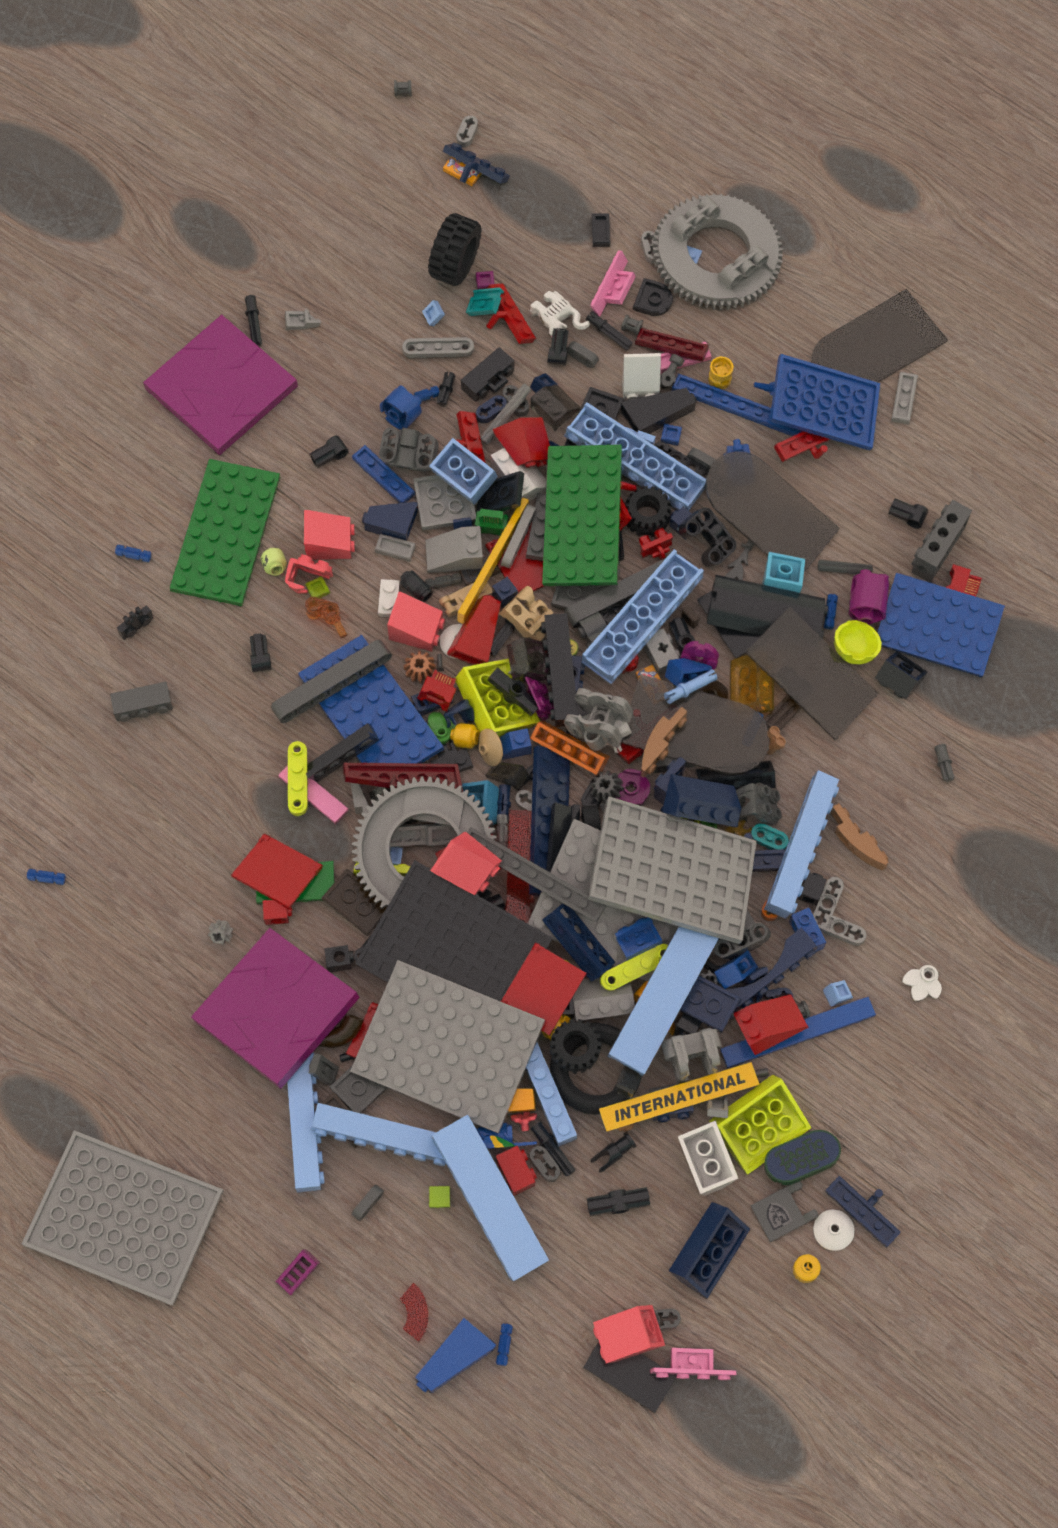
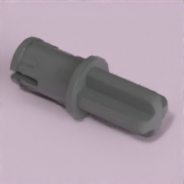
M939 744L934 748L938 759L937 766L940 767L943 780L950 782L954 780L951 766L952 760L949 759L946 744Z

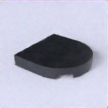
M644 278L634 302L633 310L651 316L663 315L670 310L673 303V295L665 284Z

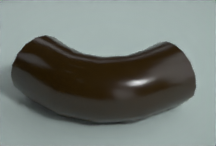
M345 1014L341 1024L333 1028L319 1046L336 1048L346 1045L356 1037L364 1020L355 1015Z

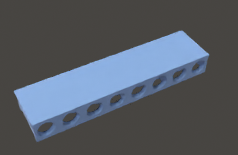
M587 402L566 429L564 437L578 446L622 445L621 474L641 487L648 486L651 489V486H653L657 491L658 489L662 490V494L666 493L668 496L667 500L670 499L671 506L677 510L684 506L689 511L705 489L707 479Z
M674 549L582 654L581 663L612 684L703 579L704 570L702 568L698 569L677 554V551Z
M678 927L607 1057L615 1059L638 1072L641 1076L646 1073L719 938Z
M466 1115L434 1133L431 1138L510 1280L515 1281L549 1261L470 1117Z

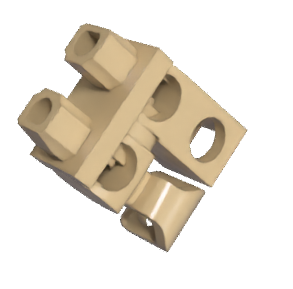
M526 586L499 614L503 618H507L523 634L522 636L525 639L530 637L538 643L545 637V634L539 629L541 622H544V615H550L554 612L548 609L542 600L535 601L532 588ZM518 600L526 601L524 605L528 607V610Z

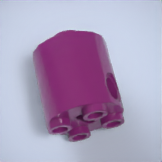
M863 569L860 571V574L853 576L848 614L852 619L865 622L868 625L885 619L889 591L888 575L871 573L870 570Z

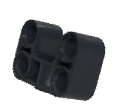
M706 507L696 510L679 525V533L682 537L690 538L701 533L710 547L701 556L702 563L707 567L722 563L736 549L735 539L710 508ZM701 513L704 514L705 521L701 519ZM688 524L692 527L691 533L687 529ZM724 542L727 544V550L723 547ZM711 553L715 557L714 562L710 558Z

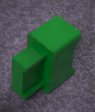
M487 509L477 511L475 526H480L481 534L501 536L508 524V515L504 514L503 511Z

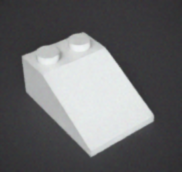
M661 353L624 354L622 373V395L624 401L660 394Z

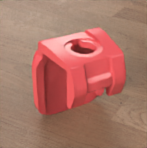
M303 554L298 559L291 558L285 582L296 593L308 594V590L304 586L294 583L298 570L300 569L307 573L330 579V577H333V571H331L332 567L329 566V563L319 560L318 563L314 564L315 562L311 560V557Z

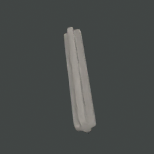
M522 384L480 436V439L485 444H489L495 436L493 429L504 425L531 392L529 386Z

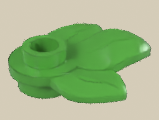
M432 712L428 717L427 725L441 744L448 743L451 737V730L456 725L451 721V726L447 728L446 719L439 712Z

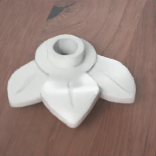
M925 965L920 970L912 969L908 971L902 980V983L912 986L911 995L914 1001L923 1000L928 994L937 999L942 990L941 984L937 980L938 971L931 965ZM930 973L931 978H926L924 974Z

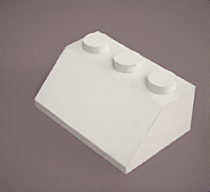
M505 448L491 455V466L499 477L518 471L525 473L521 499L524 497L531 501L537 497L538 493L543 494L546 492L547 481L536 466L530 468L517 466Z
M716 1121L678 1136L701 1195L706 1196L721 1190L739 1179Z

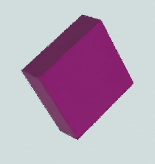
M493 271L476 272L477 290L487 289L489 284H495Z

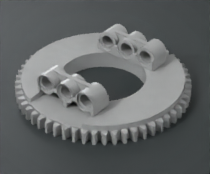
M713 193V195H699L698 199L693 196L691 201L686 199L685 204L680 202L679 207L674 205L673 210L669 209L668 214L665 213L664 219H661L655 231L652 254L654 255L653 261H655L657 273H661L660 278H664V284L669 283V289L674 288V294L680 292V298L686 296L685 301L692 299V304L698 302L699 307L704 303L707 309L709 305H712V308L715 310L718 305L720 310H722L725 305L727 310H729L730 305L736 309L737 304L743 307L744 302L748 305L751 300L755 302L757 297L761 298L762 293L766 294L767 289H770L772 284L775 283L782 264V242H779L780 236H777L778 231L774 230L775 225L770 224L771 220L767 219L766 214H762L760 209L757 210L755 205L751 206L749 202L746 203L743 199H736L735 196L733 198L729 197V195L723 196L722 194L715 195ZM708 227L729 229L741 237L747 246L748 252L739 256L734 264H728L724 267L721 273L706 271L691 259L687 249L688 240L697 231Z
M414 777L412 783L405 779V785H402L400 782H397V788L390 785L391 792L384 789L385 796L377 794L379 801L377 802L372 799L373 807L366 806L369 812L361 813L365 819H358V823L362 826L355 827L359 834L353 835L358 841L352 843V846L357 848L352 850V854L357 855V857L352 860L355 863H359L354 866L355 870H361L356 874L357 877H364L360 884H367L364 890L365 892L371 890L369 897L376 896L374 900L376 904L382 901L380 906L382 909L389 905L405 877L395 869L391 860L390 848L396 831L408 820L413 819L420 822L450 825L455 830L457 836L465 831L468 832L470 827L489 838L497 840V836L491 835L495 832V828H489L493 824L492 820L486 821L490 817L489 813L483 814L486 810L485 807L478 808L481 802L479 800L473 802L475 796L471 795L468 797L469 791L465 790L462 792L461 785L455 789L454 782L448 786L446 779L440 784L439 778L432 782L431 777L428 778L427 782L424 781L423 777L420 778L419 782Z

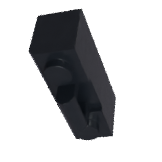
M500 347L497 348L461 379V390L475 402L480 398H485L489 389L495 394L508 383L505 376L509 377L514 372L515 360Z

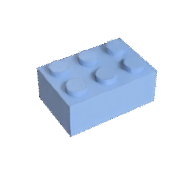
M454 438L450 440L429 466L437 476L474 505L498 478L496 472Z

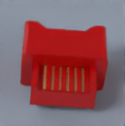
M953 564L949 573L952 580L946 588L976 597L982 578L971 575V569Z
M434 670L432 677H426L418 699L421 701L429 700L440 705L443 711H447L456 692V688L453 687L456 678L453 679Z

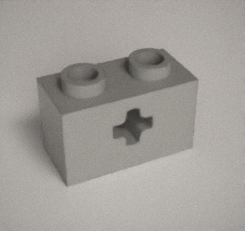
M664 628L658 630L644 646L658 675L666 673L669 660L680 659L681 657L677 649L674 650L672 638L669 633L666 634Z

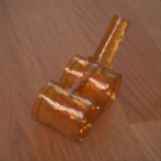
M309 597L306 600V613L310 619H324L326 623L335 626L340 638L347 636L340 622L341 615L337 603L317 597ZM313 606H317V607H318L316 610H311V609H310V608L313 607ZM331 611L336 612L334 615H328Z

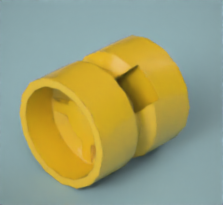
M720 356L712 360L708 377L711 386L725 389L731 384L734 366L729 358Z

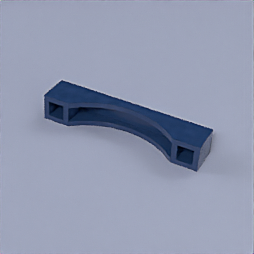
M802 927L786 939L778 962L763 978L745 987L726 989L741 997L734 1013L742 1007L745 1008L753 1003L752 1000L759 995L761 997L769 991V986L773 983L775 985L780 983L788 971L794 972L801 966L799 964L805 958L809 960L816 954L815 950L818 949L816 944ZM734 1013L729 1021L735 1018Z

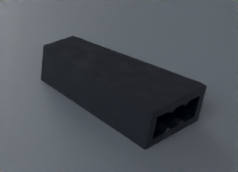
M687 388L624 401L621 403L620 412L634 431L638 432L639 430L650 434L664 427V424H670L695 411L697 401L693 393H690Z

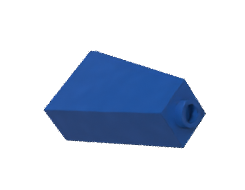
M463 1318L416 1375L415 1379L418 1381L416 1385L425 1393L427 1390L431 1393L435 1392L493 1352L496 1344Z

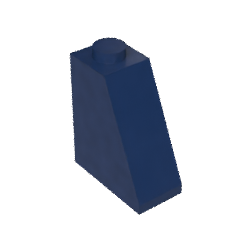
M407 502L370 506L368 512H365L362 518L365 531L407 541L418 513V503Z

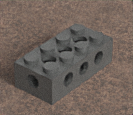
M952 500L950 505L946 504L941 512L942 515L939 519H936L932 526V531L927 533L922 547H919L914 555L915 558L911 563L913 565L911 573L929 583L932 582L964 531L972 513L971 509L955 500Z

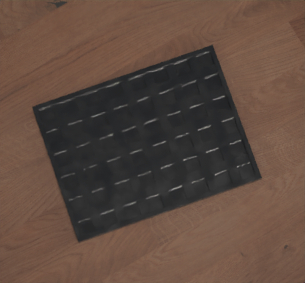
M414 860L355 964L388 982L397 960L501 1001L534 944H540V946L547 949L553 938L478 895H473L430 871V868Z

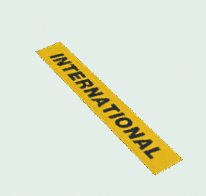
M752 1062L606 1106L600 1108L599 1111L607 1132L760 1084Z

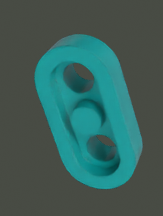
M762 823L756 824L752 828V840H756L757 844L771 850L786 849L789 839L784 832ZM762 833L764 837H758L757 834ZM778 840V841H780L782 844H781V845H776V844H775V841Z

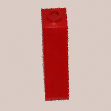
M484 595L479 598L448 649L447 655L472 665L488 663L501 601L491 595Z

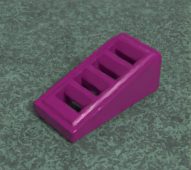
M304 1249L275 1282L289 1295H292L316 1269L320 1261L308 1250ZM303 1258L311 1263L310 1267L302 1261ZM299 1264L305 1270V1273L301 1272L296 1265ZM294 1271L300 1277L299 1280H297L290 1272ZM285 1277H288L294 1283L293 1287L284 1280Z

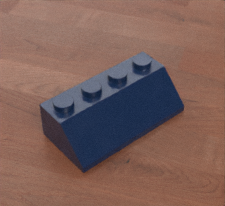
M670 774L662 812L676 817L737 827L741 805L735 787L732 785Z
M711 1202L670 1267L669 1272L680 1282L703 1297L708 1298L747 1236L750 1228L729 1208Z

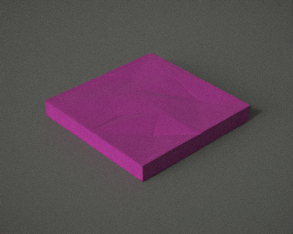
M222 314L143 382L145 390L219 456L298 387L297 379Z
M269 928L195 1011L191 1018L202 1029L274 1085L282 1089L360 997L355 990Z

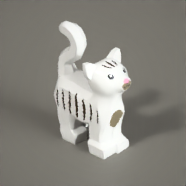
M548 291L544 294L543 300L551 303L547 308L537 300L530 305V315H537L542 324L549 328L548 334L551 338L553 328H567V325L561 321L570 315L573 316L572 323L575 328L584 330L590 325L589 321L579 322L581 315L578 310L574 309L557 291Z

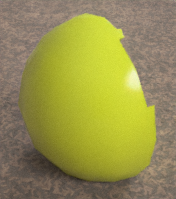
M850 620L840 625L835 631V649L838 655L848 663H868L881 651L882 642L879 634L865 622Z

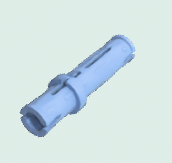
M711 669L686 683H680L675 689L664 693L665 700L669 698L666 701L668 704L680 698H686L695 690L716 681L717 674L712 675L715 671Z

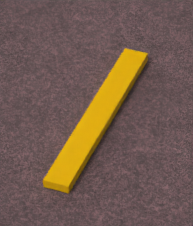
M523 497L520 507L515 509L458 610V622L465 623L511 541L523 512L529 504V499Z

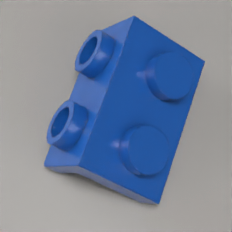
M649 917L640 918L635 924L629 927L624 926L615 933L616 941L627 961L663 943L653 924L652 918Z

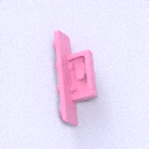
M618 250L591 302L592 310L599 317L607 303L622 305L636 277L634 272L623 271L628 261L620 250Z
M671 1348L670 1368L650 1369V1374H656V1378H669V1374H675L678 1379H689V1375H697V1379L703 1380L710 1379V1376H718V1380H730V1377L736 1375V1371L713 1370V1349Z

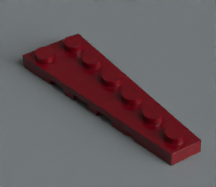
M347 762L343 764L344 779L348 783L390 788V785H393L397 788V782L405 785V779L412 783L414 777L417 782L423 777L424 781L427 782L428 778L431 777L432 782L439 778L440 784L446 779L448 786L454 782L455 789L460 785L462 786L458 764Z

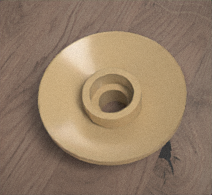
M492 729L482 730L478 738L481 757L489 766H497L501 763L503 757L500 738Z

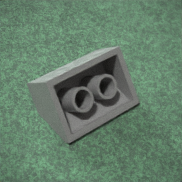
M610 976L608 982L613 984L614 978ZM600 978L592 982L590 979H586L581 982L573 996L575 1021H578V1019L589 1020L631 1014L635 1007L630 982L615 990L608 991L601 986Z

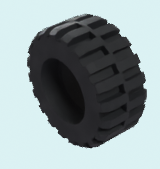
M457 213L450 214L445 218L437 232L430 252L428 273L432 278L452 286H457L465 280L474 263L480 245L482 228L479 222Z

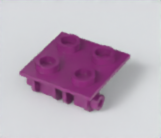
M525 677L528 684L527 692L534 697L538 706L536 710L538 717L542 721L547 720L550 709H553V703H549L546 685Z

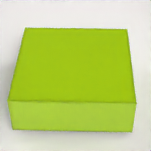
M322 576L305 583L313 601L330 594V590Z
M429 1186V1208H450V1186Z

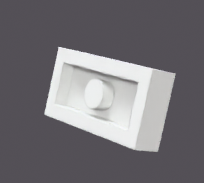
M381 579L378 616L390 617L399 592L400 580Z

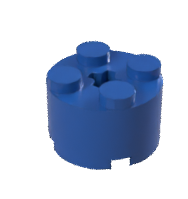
M400 385L380 403L381 413L385 412L387 415L385 419L392 426L401 430L402 428H408L421 415L420 405L422 402L419 397L413 396L405 387Z

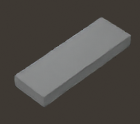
M900 372L892 422L909 425L918 375Z

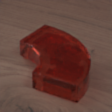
M412 1283L400 1298L407 1310V1321L403 1330L420 1342L428 1325V1307L423 1293Z

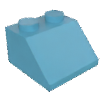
M769 552L762 585L800 593L803 585L805 559Z

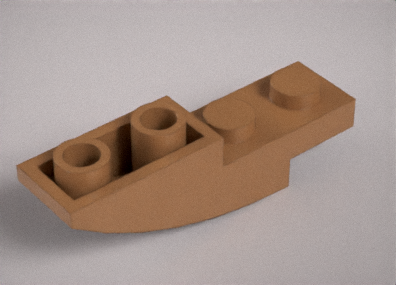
M683 707L670 720L663 716L653 729L643 754L641 776L643 778L647 774H652L657 767L656 763L659 760L663 761L669 754L668 742L674 737V731L678 727L682 728L687 722V711Z
M840 803L833 806L831 815L838 824L834 833L840 841L862 861L879 870H885L888 865V857L884 851H880L875 837L873 835L870 836L867 831L860 835V829L856 823H852L847 809L845 807L842 808Z

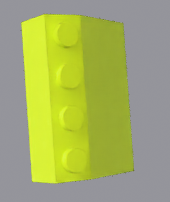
M510 658L463 667L455 677V682L463 699H468L470 706L474 710V722L479 732L489 728L495 731L499 738L508 732L529 729L540 722L536 711L530 716L516 704H512L507 710L506 707L510 703L504 700L502 692L499 694V690L487 681L497 667L512 680H515V678L520 680L518 674L516 676L514 672L515 668Z
M771 1075L761 1082L760 1085H757L728 1106V1118L713 1117L709 1120L710 1123L716 1121L726 1148L747 1175L765 1162V1157L772 1148L797 1138L811 1129L810 1124L781 1078L775 1075Z

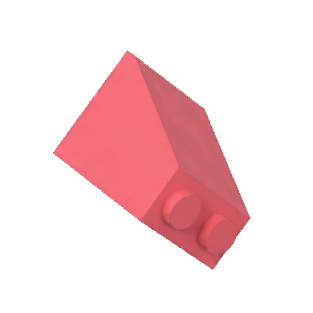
M304 510V546L306 555L311 557V560L351 559V552H355V541H351V535H355V525L351 524L350 517Z
M398 592L387 624L389 640L432 652L433 647L437 646L439 642V630L444 628L445 619L443 618V611L403 592Z
M465 831L450 841L430 871L465 891L476 895L478 892L481 891L483 893L490 884L488 880L491 876L495 877L501 868L498 866L502 860Z
M652 1305L636 1306L593 1322L594 1335L599 1340L601 1346L600 1354L606 1363H614L665 1346Z

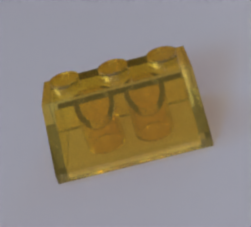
M757 651L730 660V713L753 715L754 712L763 714L773 711L774 658L761 651Z

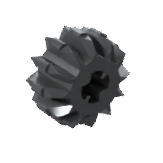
M607 770L605 775L600 772L599 778H593L595 782L591 783V788L593 789L591 793L593 796H596L598 802L603 801L606 804L608 796L621 798L619 792L624 791L623 786H621L623 781L621 778H618L617 773L612 774Z

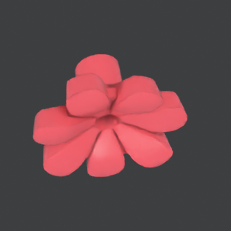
M530 1111L523 1112V1115L522 1113L511 1115L510 1118L511 1121L521 1124V1131H529V1122L537 1118V1113L530 1114Z

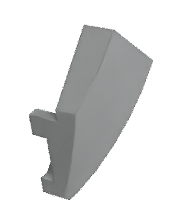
M307 309L304 312L285 311L284 314L286 330L308 329L320 326L321 320H316L309 314Z

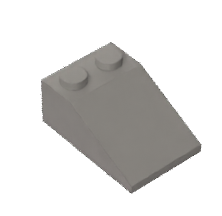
M480 526L461 527L425 540L427 573L483 568Z

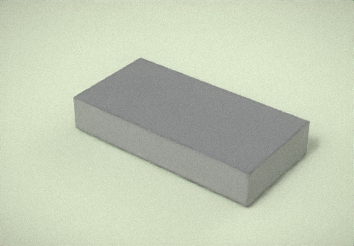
M380 534L375 547V553L410 562L416 543Z
M728 1095L708 1100L707 1116L728 1118Z

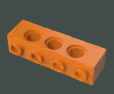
M546 721L538 722L530 737L531 740L596 775L604 770L610 756L599 750H591L588 744Z

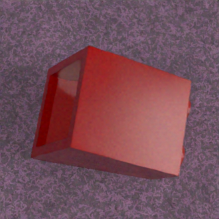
M542 417L518 418L493 429L494 434L517 466H526V468L537 466L539 468L547 465L548 446L550 444Z

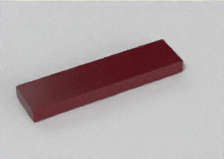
M645 328L640 329L635 340V345L703 362L709 350V345Z

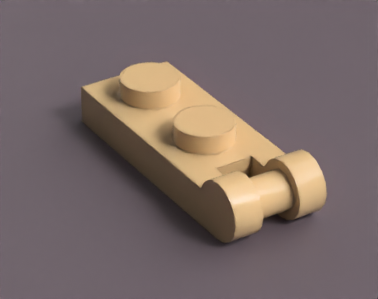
M488 582L479 598L484 595L492 596V589ZM474 583L439 600L441 606L445 607L448 617L458 614V610ZM455 602L457 605L452 606L451 603Z

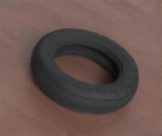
M604 1023L590 1024V1027H595L597 1029L596 1033L600 1034V1042L611 1047L621 1032L620 1029ZM570 1037L564 1041L563 1046L565 1051L572 1055L576 1049L586 1043L579 1037ZM551 1057L550 1073L561 1099L570 1107L587 1114L598 1115L600 1114V1108L632 1099L642 1079L638 1072L624 1065L625 1074L617 1088L607 1094L590 1095L579 1090L571 1081L569 1073L564 1072V1068L559 1069L557 1063H554Z

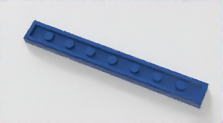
M678 373L671 391L687 388L699 402L787 435L794 436L803 432L770 422V407Z
M865 997L804 1019L809 1028L757 1055L753 1053L747 1040L721 1048L720 1052L728 1069L875 1017L876 1013L869 997Z

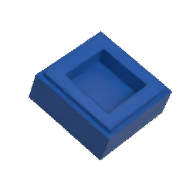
M664 424L661 442L678 446L682 427Z

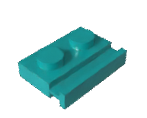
M500 287L473 290L474 296L470 298L466 313L469 316L496 314L502 299L500 295L504 291Z

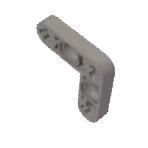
M831 877L824 887L813 916L819 919L821 913H825L821 925L818 924L821 932L851 945L859 946L866 939V931L858 925L833 916L844 884L840 878ZM837 883L838 888L835 889L834 894H829L832 889L831 885ZM829 899L832 901L833 906L825 908L822 905V901ZM841 924L844 927V931L836 933L833 926ZM848 928H850V931H849V934H848V937H847V936H845V934L847 933ZM856 932H859V933H860L859 936H860L861 938H858V940H855V939H854V935H852V934H856Z

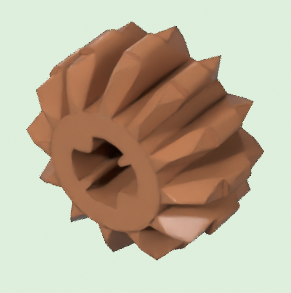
M419 650L418 655L411 653V658L405 659L404 670L406 671V677H411L412 682L418 679V682L421 684L422 679L426 680L427 676L433 675L436 664L433 663L434 658L429 657L427 652L421 655Z

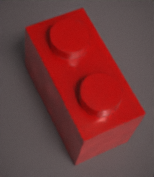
M518 1145L496 1155V1162L513 1196L534 1187L535 1179H537L533 1168L529 1169L526 1164L528 1157L523 1149L520 1150Z

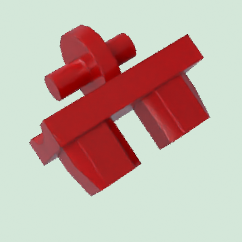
M661 528L654 532L656 539L653 541L650 540L648 535L639 538L640 555L642 558L651 555L653 559L659 557L660 560L666 558L665 553L670 551L669 547L672 546L673 536L671 533L667 534Z

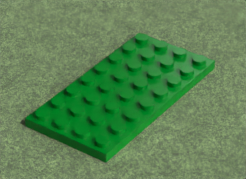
M622 445L548 446L543 586L618 585Z
M209 459L169 588L171 592L243 606L280 480V473Z

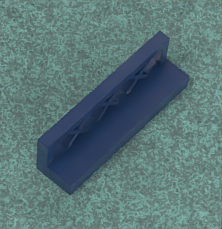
M561 903L542 919L582 971L587 973L586 976L591 982L603 975L615 963L613 958L572 908ZM562 908L567 912L568 918L564 917L560 912ZM574 925L579 927L581 934L576 932ZM587 941L591 942L593 949L589 948ZM599 956L603 957L608 963L606 966L601 963Z

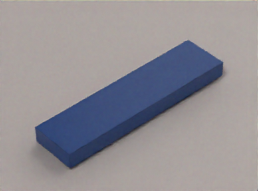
M366 445L352 455V459L398 503H406L415 495V491Z

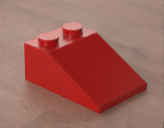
M791 994L751 1004L734 1013L755 1055L809 1028Z

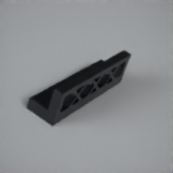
M367 723L308 763L309 771L306 773L307 777L319 782L341 767L344 762L350 761L378 742L379 738L372 725Z
M771 761L695 769L697 779L732 785L735 787V790L751 783H761L770 788H776L775 770Z

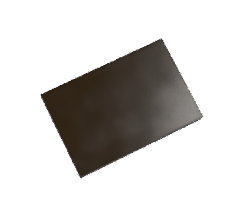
M346 869L321 899L367 936L380 921L388 906L382 909L380 907L382 901L376 904L374 902L376 896L369 897L371 890L367 892L364 890L367 884L361 885V879Z

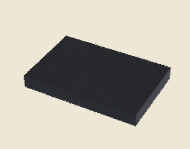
M518 471L497 478L478 500L476 515L480 509L505 512L520 507L525 473Z

